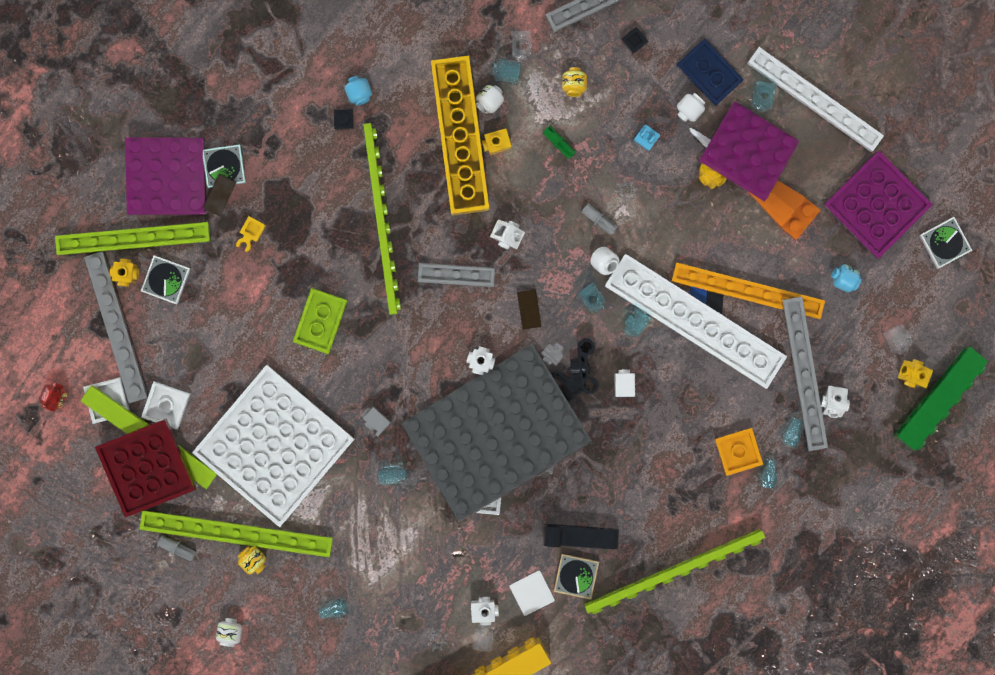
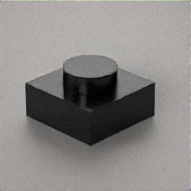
M637 27L621 39L632 55L648 43V40Z
M334 110V129H354V110Z

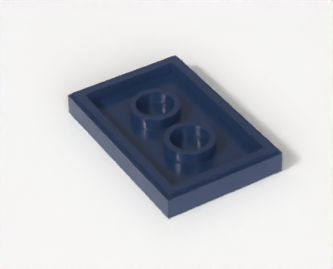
M705 38L676 65L715 107L744 80Z

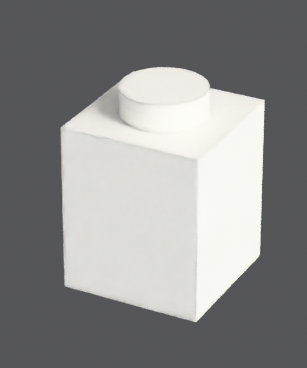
M618 370V374H614V397H635V373H630V370Z

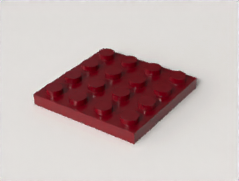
M167 418L95 447L124 517L131 516L196 490Z

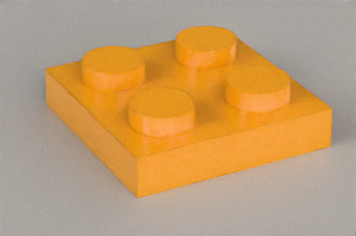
M752 428L715 438L726 476L763 465Z

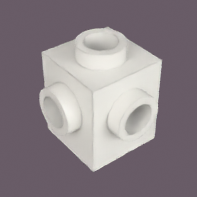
M498 219L490 237L499 241L498 245L507 250L509 247L517 249L525 232L520 230V225L509 220L507 223Z
M479 346L478 350L474 349L473 352H469L466 363L470 364L469 368H473V373L483 375L484 372L488 373L489 369H493L495 358H492L493 354L489 353L490 349ZM479 357H483L485 360L482 365L477 363Z
M828 386L820 401L821 407H823L822 414L828 415L831 418L842 417L845 411H848L850 400H847L848 389Z
M479 597V600L471 601L472 623H480V625L486 626L491 625V622H495V616H499L498 605H494V600H490V597ZM486 609L488 612L483 613L482 610Z

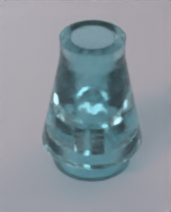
M792 418L781 437L784 445L796 448L797 444H800L802 420Z
M765 460V465L759 478L760 487L775 489V486L778 484L776 461Z
M337 599L319 608L318 613L321 619L344 618L348 614V606L344 599Z

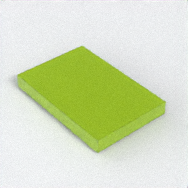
M311 288L293 342L330 354L348 300Z

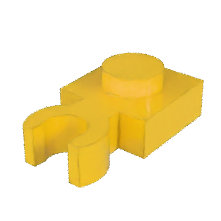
M248 216L239 232L244 237L237 241L236 246L240 247L245 242L247 244L245 251L249 252L252 248L251 241L258 242L266 225Z

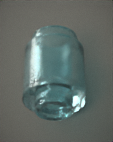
M401 465L383 467L382 470H378L379 484L384 486L404 484V480H407L406 469H402Z

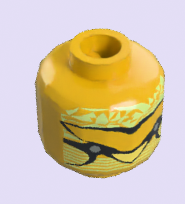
M571 67L569 71L563 73L562 90L567 96L579 97L587 90V74L581 71V68Z
M247 546L237 556L239 558L238 565L248 575L254 572L259 574L266 567L264 565L266 556L255 546Z

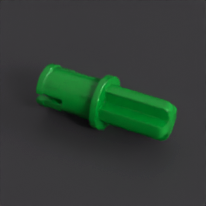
M552 125L544 130L542 134L567 159H571L575 155L576 151Z

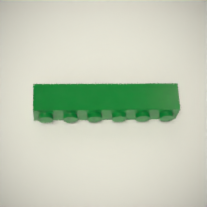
M964 347L893 436L910 450H920L925 445V439L928 435H932L938 429L937 424L941 419L944 420L950 414L949 409L953 404L957 405L961 401L962 393L973 386L975 377L977 375L980 376L986 370L985 365L988 361L973 348Z

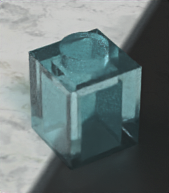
M499 59L498 64L494 63L492 75H495V81L518 85L521 63Z

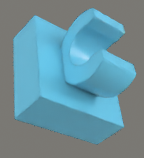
M645 124L633 141L649 151L660 137V134Z

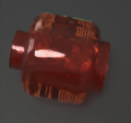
M53 382L52 385L46 384L39 397L41 407L53 412L60 410L68 395L63 390L64 386Z

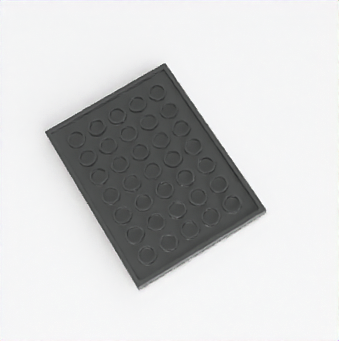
M533 344L494 366L492 370H488V373L485 372L483 375L476 377L402 423L458 522H462L592 442Z

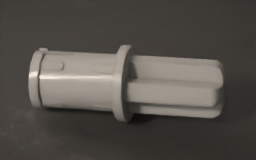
M590 203L581 212L591 219L595 226L598 225L609 235L616 231L617 226L606 218L604 213L601 214L591 206Z
M164 535L161 536L157 544L158 547L171 552L173 556L177 555L188 561H192L196 554L194 550L182 545L180 541H173Z

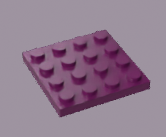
M734 101L699 161L765 201L799 141Z
M125 137L127 215H205V209H203L205 205L203 138Z
M877 151L823 205L876 259H879L933 204L880 151Z

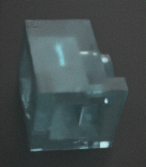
M757 81L754 85L751 107H756L755 110L766 112L767 109L770 110L773 106L777 84ZM761 94H767V99H762Z
M593 282L576 294L589 312L594 310L597 313L605 307L603 303L606 300ZM590 296H594L596 298V301L594 303L589 302Z
M634 308V316L630 314L624 322L626 327L623 333L630 338H633V336L638 338L651 320L642 311Z

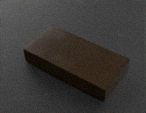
M219 173L203 209L221 217L237 181Z
M536 289L517 292L522 329L542 327Z

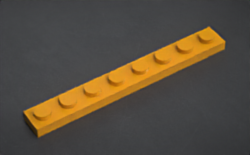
M680 263L675 264L671 282L784 310L782 300L801 296L803 298L805 316L815 319H821L825 300Z

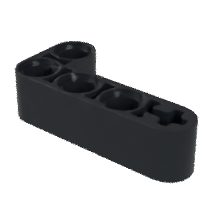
M544 524L543 545L547 547L572 546L618 549L619 529Z

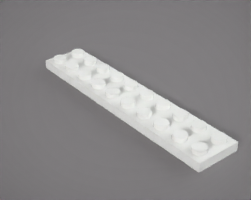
M624 254L617 270L612 273L605 284V287L765 389L768 388L787 358L783 353L627 254Z

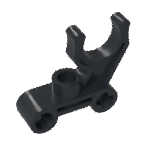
M582 339L578 343V359L570 360L571 378H568L560 371L551 372L553 378H557L562 382L564 387L563 394L567 401L583 391L586 394H593L599 389V381L595 377H590L588 356L592 355L596 350V345L591 339ZM585 342H589L592 346L588 353L582 350ZM588 380H591L592 383H595V389L593 391H590V389L588 387L586 388L585 386Z

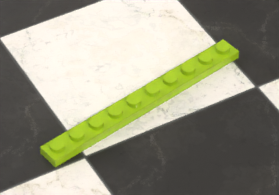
M371 123L363 124L389 315L398 314V310H401L400 298L396 299L395 291H398L397 279L393 280L392 273L396 272L395 261H391L390 253H393L392 241L388 242L387 234H391L389 222H385V215H388L387 204H383L382 196H385L384 184L380 185L379 177H383L381 165L378 166L377 158H380L379 146L375 147L374 139H378L377 130L372 127Z
M148 510L142 511L139 529L323 557L331 556L333 537Z
M758 529L589 601L584 604L588 614L591 612L592 614H597L603 611L602 608L607 605L613 607L621 603V599L626 597L627 599H632L638 596V592L645 590V592L651 591L656 588V584L661 582L667 584L673 581V577L677 575L681 577L691 573V569L696 567L702 569L708 566V562L716 560V562L726 558V554L742 552L744 547L750 544L751 546H756L762 543L761 540L765 538V535L761 529Z

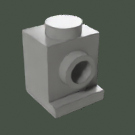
M368 407L361 415L366 421L364 425L371 431L374 429L377 431L375 434L377 437L391 423L376 407L372 409Z

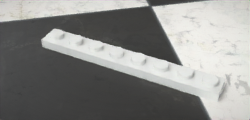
M758 47L747 64L870 152L876 148L884 135L762 48Z

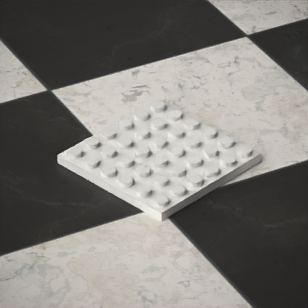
M266 365L192 453L277 526L281 527L355 438L270 366Z

